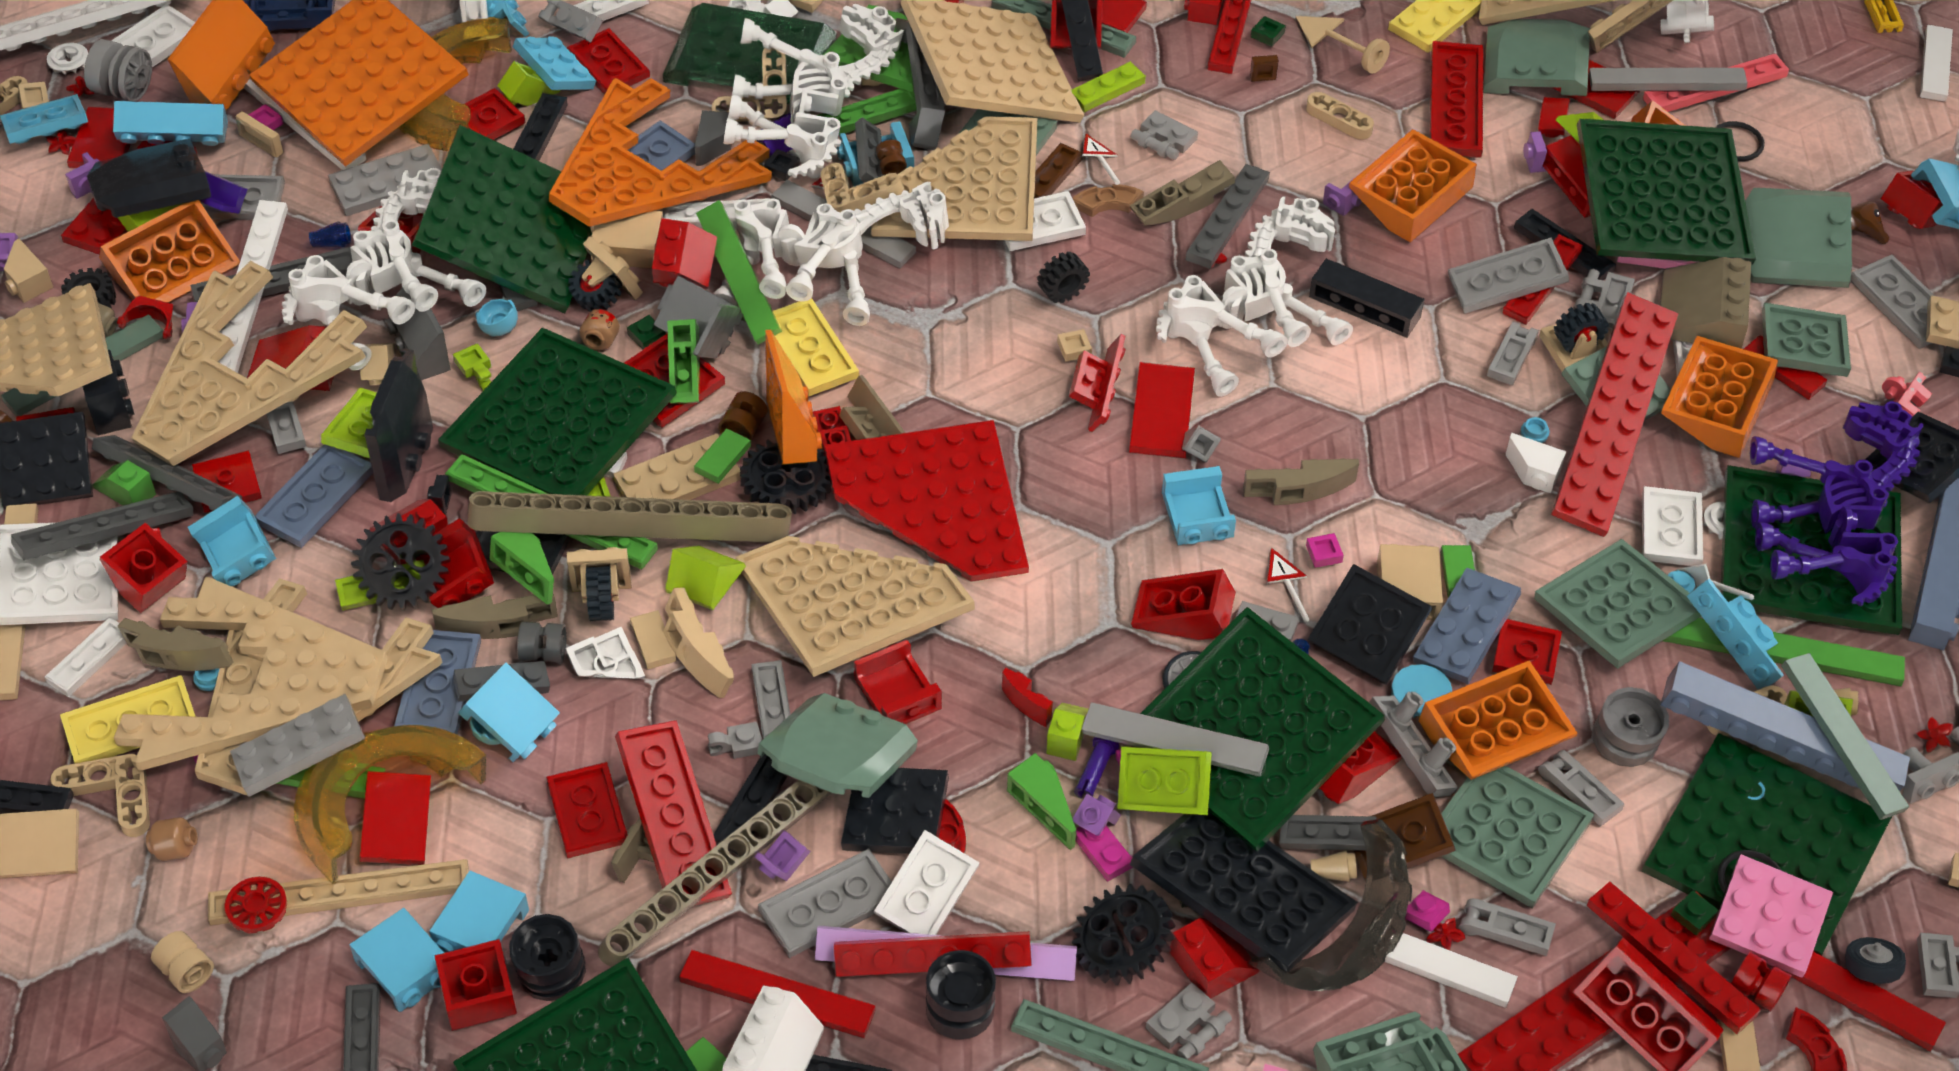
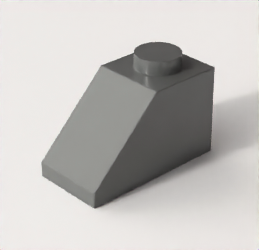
M702 110L695 142L696 166H702L731 150L732 144H723L729 112Z
M190 996L162 1017L175 1050L196 1071H206L208 1068L216 1066L227 1053L221 1036Z

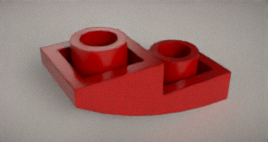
M1544 97L1538 132L1541 131V134L1549 138H1556L1565 134V129L1556 119L1558 116L1568 115L1570 98Z
M840 406L813 411V417H816L817 432L821 434L824 455L826 444L851 441L847 425L845 426V423L839 416L841 412Z
M1005 667L1002 672V690L1006 697L1027 717L1047 727L1052 719L1053 701L1043 694L1032 692V680L1024 674L1014 672Z

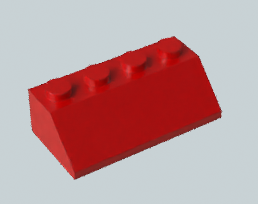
M1624 937L1573 991L1658 1071H1688L1719 1039L1724 1030Z

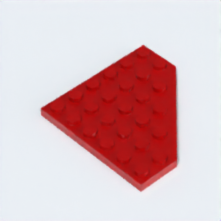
M994 420L825 445V455L833 494L838 502L855 508L861 516L876 525L881 524L893 531V535L911 546H918L926 551L929 557L941 564L951 566L961 572L962 577L971 582L1029 573V564Z

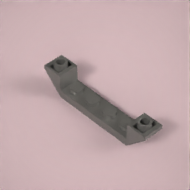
M896 18V32L902 29L903 36L901 42L908 43L917 114L909 123L911 146L935 150L938 146L945 113L944 100L908 20Z

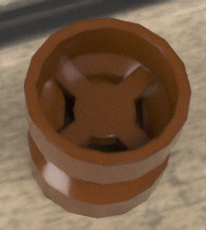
M890 139L877 145L876 154L877 158L881 161L880 169L883 175L889 173L899 174L907 168L906 160L902 156V145L899 141Z

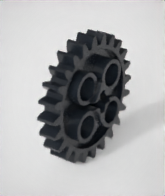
M767 439L766 447L757 444L756 452L749 450L748 458H743V466H740V485L744 487V495H750V502L759 500V503L783 504L788 506L793 514H796L799 507L805 512L808 510V504L817 507L818 499L824 501L826 493L831 492V479L826 456H823V449L817 450V461L782 464L777 443L773 444Z
M397 513L395 522H391L389 517L385 516V525L381 526L377 521H374L373 524L376 530L372 532L364 529L368 538L366 540H356L362 549L352 551L359 560L351 562L353 568L360 569L353 574L355 580L364 579L358 585L359 589L362 591L369 588L366 594L369 600L377 595L376 604L378 606H381L387 600L390 610H393L395 604L399 603L401 610L405 611L407 602H410L416 609L418 606L417 599L421 598L425 603H428L426 594L429 592L432 594L436 593L437 590L434 587L436 584H446L440 575H446L450 572L448 568L442 566V564L451 562L449 556L442 555L449 549L447 544L438 545L444 539L441 533L432 536L436 530L433 524L425 529L426 521L424 518H421L415 524L412 514L408 516L406 521H403L400 513ZM404 535L408 537L407 543L403 547L397 548L393 546V541L397 536ZM385 544L400 559H405L409 567L421 575V579H415L402 565H397L393 557L381 549V545ZM423 554L430 556L429 563L426 566L417 567L415 565V560L418 556ZM379 557L387 559V564L384 568L379 570L373 569L372 565L375 559ZM402 576L408 577L409 584L405 588L397 589L394 587L396 579Z
M1129 884L1125 892H1123L1119 885H1116L1115 894L1112 895L1109 891L1104 890V899L1100 900L1094 896L1093 902L1095 906L1093 908L1089 906L1083 907L1087 916L1076 918L1082 926L1073 929V933L1077 937L1072 940V944L1077 946L1076 957L1085 971H1088L1094 979L1099 977L1105 984L1111 978L1114 984L1118 985L1122 977H1124L1128 984H1131L1134 974H1137L1141 980L1144 979L1143 970L1147 968L1149 971L1154 972L1155 968L1152 963L1154 961L1161 963L1165 961L1160 954L1162 951L1171 952L1172 949L1166 941L1175 939L1174 934L1171 932V929L1176 927V924L1171 919L1173 913L1162 897H1158L1153 889L1148 892L1143 885L1136 891L1134 886ZM1116 912L1119 921L1124 926V934L1132 946L1134 952L1132 956H1130L1129 949L1123 942L1124 936L1114 919Z

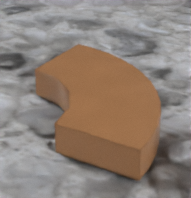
M1112 184V187L1098 188L1094 186L1075 195L1072 199L1079 211L1093 217L1099 212L1106 210H1121L1129 213L1131 211L1130 205L1143 198L1144 191L1127 185Z

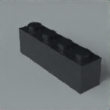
M1327 258L1312 277L1309 297L1406 338H1408L1420 320L1425 300L1415 294Z

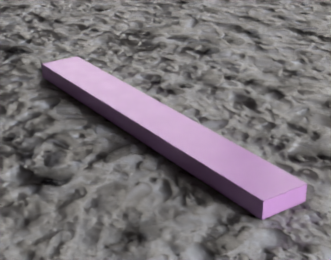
M818 926L815 960L835 962L834 943L839 941L942 935ZM1031 943L1032 966L993 968L995 975L1074 981L1077 946Z

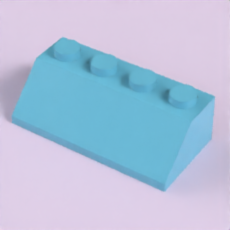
M114 101L113 132L116 140H120L123 143L132 144L136 143L137 140H144L151 144H163L164 141H179L189 138L191 142H202V144L207 146L225 143L228 119L224 104Z

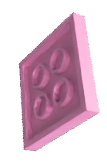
M1741 854L1735 865L1709 939L1746 955L1751 951L1765 959L1768 964L1803 978L1833 892Z

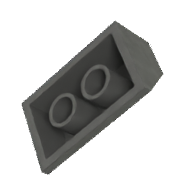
M403 287L396 294L398 297H405L411 300L410 295L405 292ZM415 308L413 316L403 324H395L390 317L385 319L389 334H395L396 336L394 340L399 353L401 354L400 351L402 349L414 350L421 380L451 370L444 332L431 308L424 312H420Z

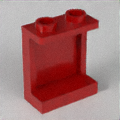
M460 518L434 534H442L444 539L438 545L447 544L449 550L442 555L449 556L451 562L442 564V566L450 571L449 574L440 575L446 584H436L434 587L437 592L429 597L431 604L437 608L465 602L494 584L475 530L470 528ZM424 554L416 558L417 561L424 559L425 566L429 563L430 556Z
M908 640L893 643L883 650L862 656L854 662L855 681L873 710L878 711L883 716L903 724H908L942 709V691L937 683L932 685L929 683L911 654V644Z

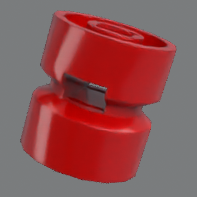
M1750 951L1739 967L1731 984L1746 997L1749 995L1754 996V1003L1771 1012L1786 989L1792 975L1777 966L1767 967L1765 959Z

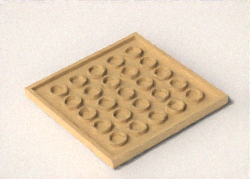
M901 0L900 4L946 105L1078 123L1083 119L1084 113L1076 97L1072 94V88L1035 15L1017 13L1010 10L991 9L986 6L978 7L965 3H952L944 0Z

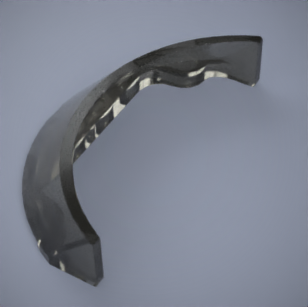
M1381 819L1364 821L1360 827L1367 854L1365 890L1357 913L1345 932L1325 950L1298 962L1288 973L1282 971L1268 957H1253L1248 963L1284 985L1308 991L1341 989L1356 981L1363 980L1376 971L1385 962L1386 956L1394 951L1400 941L1407 924L1405 917L1408 902L1412 900V885L1409 883L1404 856L1407 855L1403 841Z

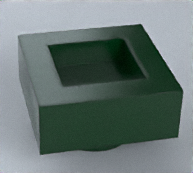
M1263 16L1252 28L1251 38L1273 47L1285 33L1286 25Z
M650 315L627 327L628 336L642 349L663 337L666 331L654 326L655 320Z
M1691 891L1673 909L1671 917L1697 936L1717 916L1719 910L1695 891Z

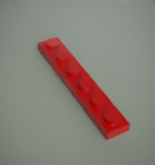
M1609 881L1588 900V908L1735 1034L1738 1035L1759 1015L1761 1009L1612 882Z
M1030 931L839 941L834 943L836 977L928 972L929 967L938 957L957 950L970 951L982 956L990 963L992 968L1032 966Z

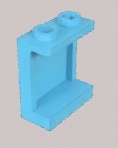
M901 122L890 123V135L881 136L882 142L890 139L899 141L902 145V156L906 160L907 168L909 166L914 168V155ZM840 133L841 146L836 147L838 150L837 155L839 160H844L843 168L847 177H850L852 185L855 187L863 183L859 178L856 141L848 142L846 134Z
M1928 158L1920 163L1911 176L1914 180H1925L1931 183L1943 206L1932 215L1935 223L1959 229V165Z
M1220 466L1163 474L1162 495L1177 545L1196 544L1198 542L1224 540L1234 537L1236 518L1234 515H1230L1221 488L1222 472Z
M236 496L188 526L191 535L201 545L213 569L211 573L213 578L229 586L239 584L248 576L263 569L267 564L277 559L252 510L239 496Z
M506 662L458 712L466 721L472 716L512 753L509 757L512 762L519 756L526 759L537 747L533 741L539 735L545 738L557 726L553 720L560 714L552 704Z
M469 871L430 929L431 939L444 953L500 939L501 942L514 920L518 918L523 921L529 912L526 894L478 873Z
M402 908L349 944L356 964L361 969L366 968L393 999L394 1006L398 1012L416 1005L424 995L434 988L441 987L434 955L444 952L405 908Z

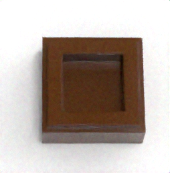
M1277 55L1252 57L1250 69L1251 82L1276 80L1279 62Z

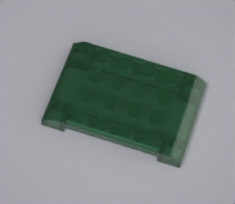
M701 3L691 8L664 70L663 82L688 86L690 80L733 87L736 74L744 77L745 81L751 82L750 85L755 86L756 83H763L762 53L765 47H763V43L759 40L758 42L752 41L751 44H741L745 18L754 21V25L760 26V29L769 34L771 32L775 34L778 40L799 50L809 49L817 55H823L837 40V32L821 22ZM774 50L770 56H767L772 61V69L767 68V71L773 69L782 71V67L777 69L776 64L777 58H781V55H778L777 51ZM786 55L787 84H793L795 70L798 67L799 61ZM774 75L768 79L767 84L768 86L781 85L782 79ZM791 94L787 95V104H790Z

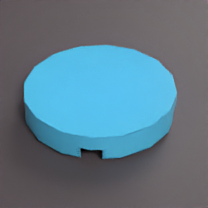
M1424 664L1410 665L1401 669L1395 675L1391 687V696H1395L1400 703L1407 692L1418 693L1423 698L1424 703L1414 714L1413 718H1416V716L1420 717L1425 702L1452 692V686L1446 675L1435 667Z

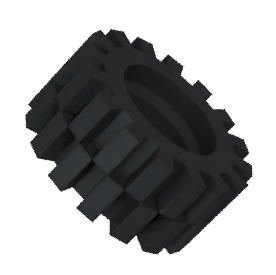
M1067 251L1066 255L1063 252L1059 253L1058 258L1053 256L1051 258L1052 262H1046L1044 264L1046 268H1041L1039 271L1041 275L1037 276L1039 287L1054 303L1058 301L1064 303L1065 299L1068 301L1072 300V295L1078 296L1080 294L1078 291L1080 289L1084 290L1086 287L1084 283L1089 282V269L1074 252L1072 254Z
M87 268V272L79 269V274L76 275L74 272L69 274L71 279L65 278L64 284L61 286L62 294H65L76 286H84L91 283L96 291L98 303L112 308L111 305L116 303V292L111 277H109L107 272L104 271L102 273V270L98 268L95 272L93 268Z

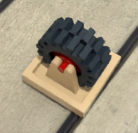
M590 236L583 243L593 257V261L591 263L589 259L586 260V266L584 267L579 264L577 266L579 271L573 270L571 275L574 279L569 278L568 282L571 285L569 286L571 295L583 309L587 308L591 312L594 308L597 310L602 309V306H604L607 310L610 308L608 304L610 301L614 304L618 301L615 295H621L620 288H623L635 300L643 293L637 285L640 281L639 278L629 269L630 266L620 256L616 258L613 255L614 252L605 242L601 241L598 243Z
M1585 303L1584 306L1578 304L1576 309L1569 308V313H1563L1561 315L1562 320L1557 319L1556 325L1544 327L1540 330L1539 337L1562 372L1566 367L1608 345L1604 334L1608 333L1609 324L1598 306L1593 303L1591 305L1590 303Z
M610 547L605 550L592 551L579 549L575 552H567V566L572 592H581L583 603H587L589 621L614 620V601H619V589L632 588L627 548Z

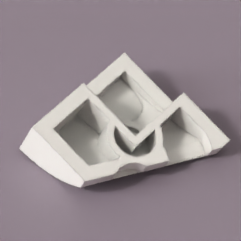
M622 627L596 638L594 636L566 648V654L578 677L630 679L645 677Z

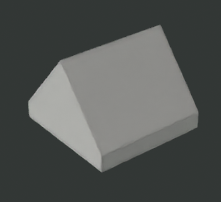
M1196 425L1185 432L1182 449L1207 463L1221 438Z

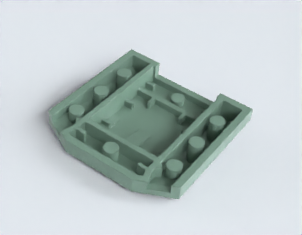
M1513 19L1488 26L1483 93L1509 94V86L1561 87V95L1587 96L1588 31L1590 28L1567 20Z
M1753 188L1745 200L1756 260L1751 265L1750 281L1752 283L1849 288L1852 270L1850 193Z
M822 693L807 699L759 742L757 754L761 757L766 754L772 759L771 766L778 772L834 794L844 795L846 789L863 791L862 797L869 798L916 751L918 740L906 724L885 717L878 711L867 710L857 706L852 701Z
M1416 1011L1316 1042L1313 1048L1318 1071H1467L1446 1034L1437 1027L1432 1030L1420 1021L1421 1015Z

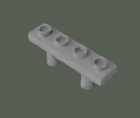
M1407 692L1400 703L1395 696L1372 697L1369 703L1385 715V721L1381 724V727L1390 738V742L1397 748L1405 760L1407 767L1412 770L1421 783L1423 790L1427 794L1433 793L1434 797L1452 796L1458 787L1443 765L1451 754L1454 753L1456 746L1450 739L1440 738L1431 749L1411 719L1420 706L1423 705V698L1416 692Z
M1958 726L1952 731L1950 739L1959 746ZM1911 747L1904 752L1903 755L1910 757L1908 767L1913 773L1908 774L1906 777L1902 796L1910 804L1920 799H1927L1934 793L1946 787L1951 788L1959 782V752L1935 763H1931L1916 747Z

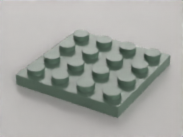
M1620 539L1535 591L1534 597L1538 603L1617 669L1701 617L1700 613L1687 598V595L1690 593L1623 539Z
M1503 766L1472 780L1467 777L1441 813L1456 851L1441 857L1533 909L1591 824L1594 814L1517 771Z

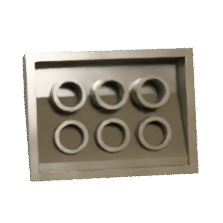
M1721 257L1706 262H1696L1664 269L1660 306L1679 313L1671 340L1694 343L1696 336H1701L1742 349L1749 322L1751 262L1741 258Z

